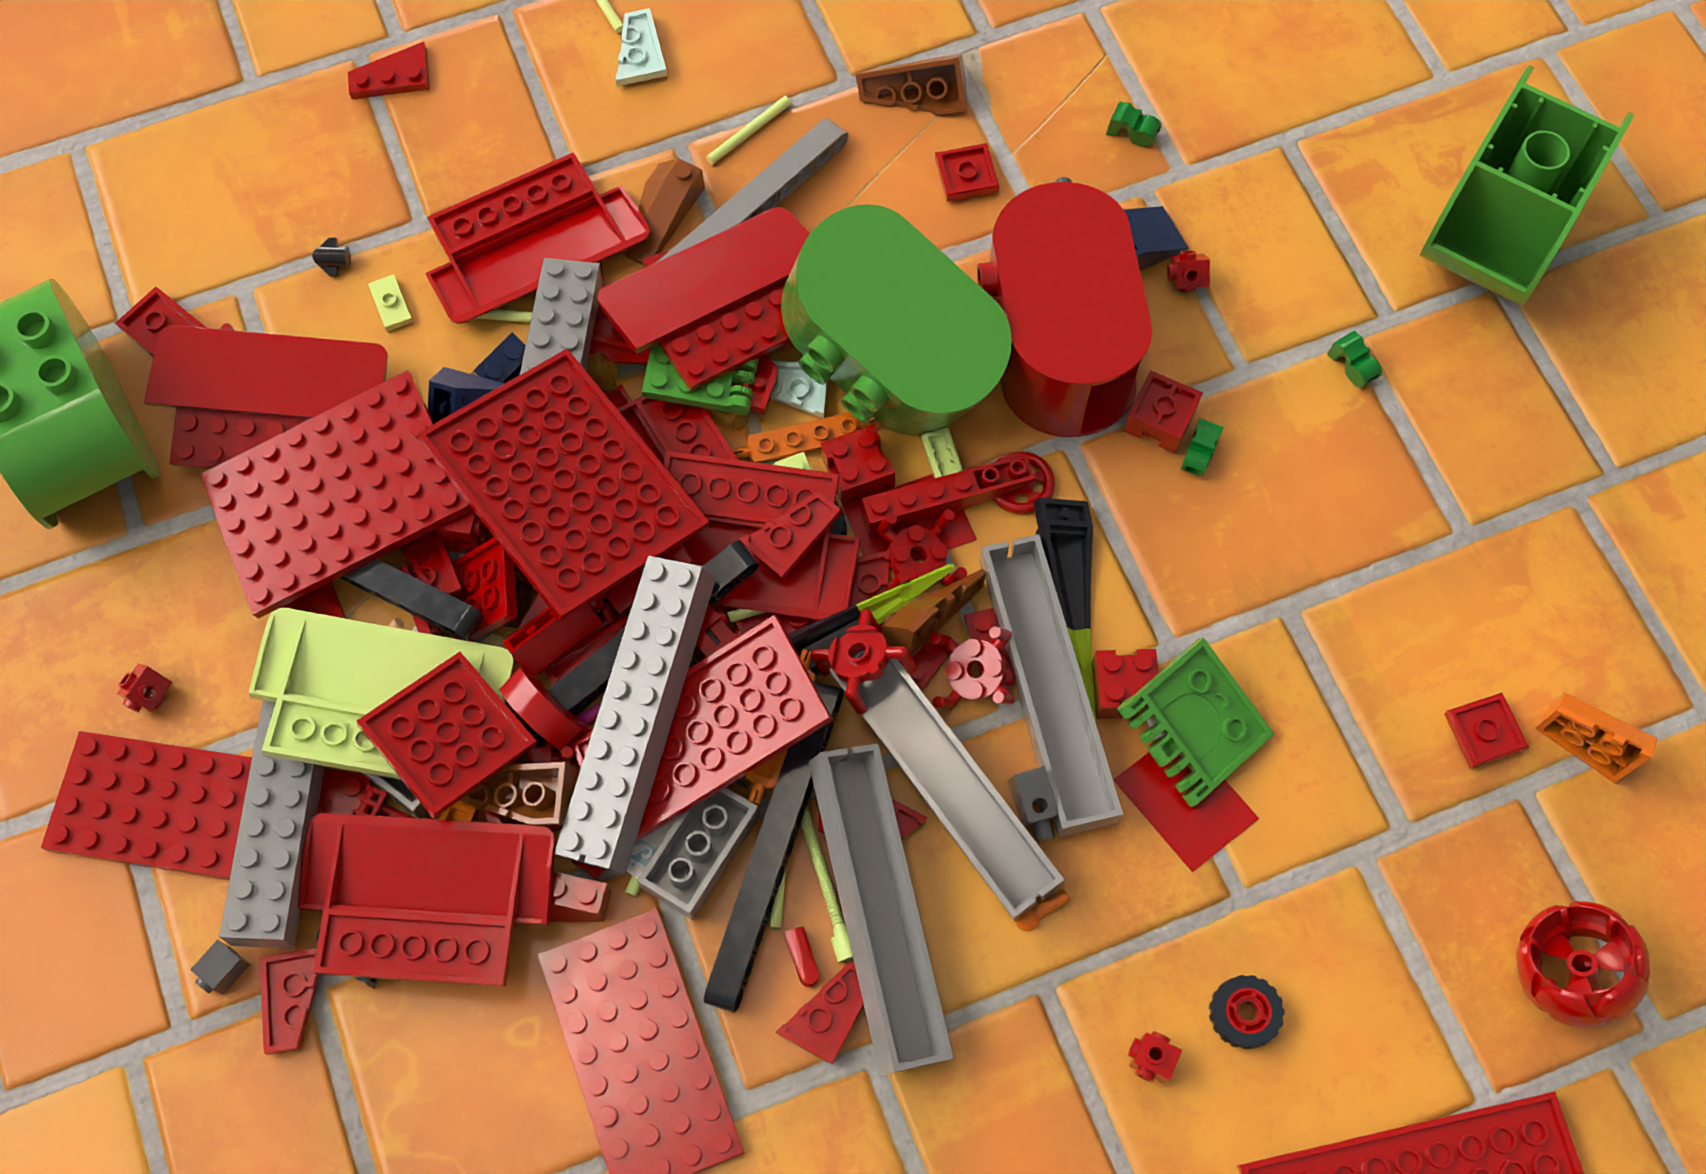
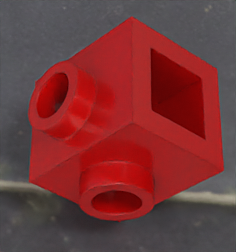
M1181 251L1179 255L1171 256V264L1167 265L1168 281H1171L1173 286L1179 289L1180 292H1194L1196 288L1210 287V259L1204 253L1196 254V251Z
M137 664L132 672H128L119 683L121 688L117 694L125 699L122 704L137 713L141 709L152 712L153 709L159 708L165 701V692L172 684V681L146 665Z
M1152 1031V1034L1146 1032L1141 1039L1135 1037L1130 1047L1128 1056L1132 1057V1061L1129 1067L1135 1069V1075L1143 1080L1153 1082L1156 1079L1166 1084L1172 1077L1182 1049L1169 1044L1170 1039L1161 1033ZM1149 1053L1153 1054L1156 1060H1153Z

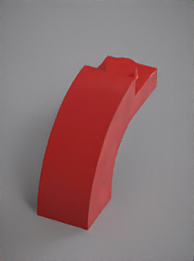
M521 668L499 689L517 714L540 736L559 750L566 746L571 747L570 744L593 730V727L562 707L549 694L540 680Z

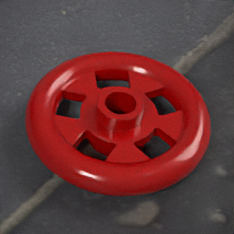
M1026 451L1010 452L996 460L1000 461L1026 454L1030 465L1038 469L1034 474L1035 481L992 499L1000 508L1014 514L1035 512L1033 502L1038 498H1051L1055 489V478L1049 464L1038 455ZM1035 482L1044 484L1041 493L1033 491ZM1015 495H1027L1028 502H1015Z

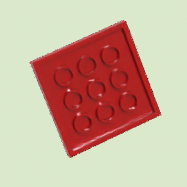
M458 652L356 721L359 729L433 819L536 746L534 737L461 652Z

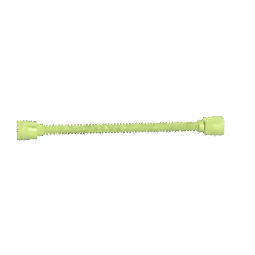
M806 807L801 827L803 828L804 835H806L805 839L807 846H809L808 849L810 850L812 861H814L817 876H819L818 880H820L821 890L824 891L823 895L828 907L827 909L830 910L829 914H831L830 918H832L831 921L834 926V937L831 938L838 964L853 961L848 933L842 912L840 911L841 909L838 908L839 904H837L838 900H836L835 890L832 889L830 874H828L829 871L827 870L825 859H823L820 844H818L819 840L817 833H815L816 830L814 829L812 818H810V811Z

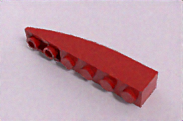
M1022 454L861 498L860 514L868 537L872 538L879 536L876 528L890 512L897 516V521L891 527L893 531L937 519L947 509L956 513L1029 484L1035 481L1036 478L1027 455Z

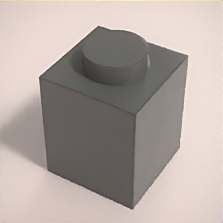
M217 939L190 970L198 976L195 983L209 994L212 990H215L224 995L250 964L230 946Z

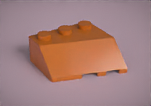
M1565 692L1552 703L1535 728L1613 783H1616L1649 760L1655 752L1657 743L1656 737Z

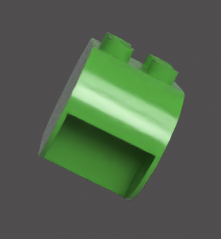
M1530 65L1524 71L1464 172L1419 255L1521 307L1532 294L1564 242L1634 117L1633 113L1628 112L1619 127L1534 88L1526 84L1534 69Z
M870 204L856 205L842 209L827 217L807 237L784 286L781 301L782 319L792 344L803 354V357L798 361L800 367L811 379L821 385H824L830 378L846 393L841 400L843 406L851 415L863 423H868L873 417L882 426L908 435H921L950 427L994 389L1007 367L1012 340L1010 325L1001 306L909 221L889 208Z
M51 278L1 301L0 473L32 517L43 527L52 529L58 525L56 512L141 470H144L152 478L160 476V469L156 458L103 349L63 288Z

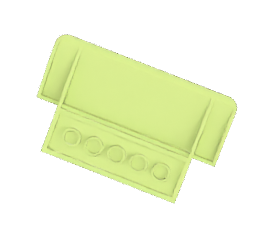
M279 608L273 611L268 618L248 692L250 698L276 702L262 747V754L400 779L359 729L356 721L458 652H461L505 703L506 699L499 689L511 677L513 656L507 649L296 609Z

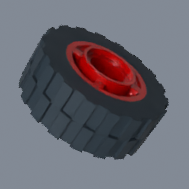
M1239 975L1222 983L1212 995V1002L1209 1003L1210 1021L1213 1023L1215 1033H1218L1224 1042L1230 1043V1046L1235 1048L1241 1047L1242 1049L1260 1047L1271 1042L1270 1040L1278 1035L1279 1028L1283 1026L1284 1021L1282 1019L1285 1011L1282 1007L1283 1001L1281 996L1279 997L1274 986H1270L1267 983L1268 981L1263 978L1259 979L1254 975ZM1242 1003L1252 1007L1254 1015L1251 1021H1247L1240 1016L1239 1007Z

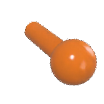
M1062 889L1027 911L1015 923L1023 931H1032L1038 926L1041 917L1063 905L1070 898L1066 891Z

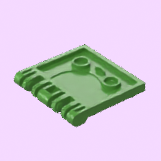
M656 344L650 350L642 388V397L746 415L750 412V399L753 392L749 387L740 385L731 387L732 383L741 385H752L755 383L756 377L754 374L757 372L759 358L690 392L659 345Z
M1198 638L1136 694L1126 699L1117 708L1124 719L1134 715L1128 722L1132 729L1141 726L1150 717L1154 720L1156 724L1144 731L1139 738L1143 744H1146L1155 739L1161 732L1164 734L1151 743L1147 750L1160 767L1170 763L1176 756H1180V758L1174 760L1165 768L1164 772L1168 777L1177 775L1186 766L1191 770V773L1185 775L1175 785L1180 793L1184 792L1182 797L1189 807L1201 802L1274 735L1271 728L1205 638Z

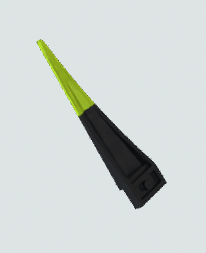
M1038 498L1033 502L1038 530L1035 532L1036 535L1039 534L1096 722L1092 674L1090 604L1093 524L1088 501Z
M948 564L789 633L788 636L799 657L803 649L807 650L804 660L806 661L809 651L829 649L836 637L840 639L846 634V629L858 625L862 610L869 609L878 624H881L888 615L894 614L912 599L953 571L954 565ZM812 660L809 670L817 676L820 674V671Z

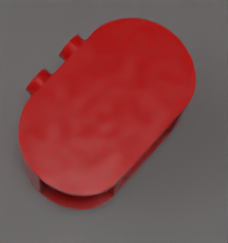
M1052 182L1029 188L1011 199L1002 209L994 225L990 262L977 264L978 285L1001 306L1011 330L1010 358L1005 372L1000 379L1005 401L1013 413L1035 430L1058 437L1087 436L1107 429L1127 413L1136 394V375L1139 364L1146 355L1151 343L1152 324L1128 217L1120 204L1105 192L1094 187L1072 182Z

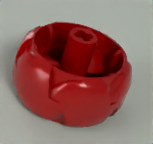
M1573 901L1567 907L1561 905L1548 907L1531 919L1520 936V943L1516 950V962L1521 986L1527 997L1539 1010L1549 1013L1550 1017L1559 1023L1577 1028H1598L1615 1018L1620 1021L1636 1009L1647 992L1650 977V959L1647 946L1634 925L1627 924L1618 912L1607 906L1588 901ZM1584 936L1605 941L1607 944L1593 955L1586 950L1574 951L1569 940H1571V937ZM1543 952L1567 960L1568 984L1564 989L1557 987L1556 981L1552 978L1546 979L1541 969ZM1598 968L1610 971H1624V976L1614 986L1602 990L1599 985Z

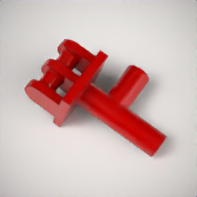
M547 741L546 748H532L528 752L527 764L566 762L570 765H579L573 749L569 746L564 747L561 753H551V743Z
M367 785L365 788L367 790L365 797L359 799L361 802L359 808H355L352 812L355 815H369L367 811L371 807L373 810L369 816L381 815L386 817L414 818L387 805L386 803L389 799L388 792L381 791L371 785ZM376 795L379 796L377 803L373 802Z

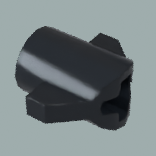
M336 237L328 238L312 254L313 261L331 277H338V268H349L351 264L349 247L338 246V238Z

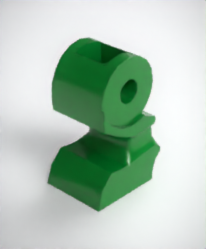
M1119 101L1111 117L1106 135H1118L1120 129L1125 128L1132 143L1142 147H1150L1154 144L1162 124L1154 116L1143 115L1142 110L1134 108L1130 102Z
M1355 330L1335 341L1327 353L1331 359L1336 361L1344 356L1346 359L1345 375L1359 388L1364 387L1367 383L1382 375L1380 364L1374 357L1370 356V348L1365 346L1363 337Z
M1199 418L1181 470L1203 477L1224 427Z

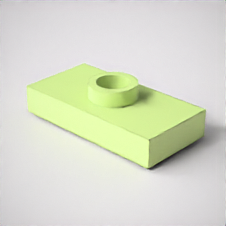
M394 274L368 284L387 332L413 323Z
M948 427L921 434V441L934 478L963 471Z

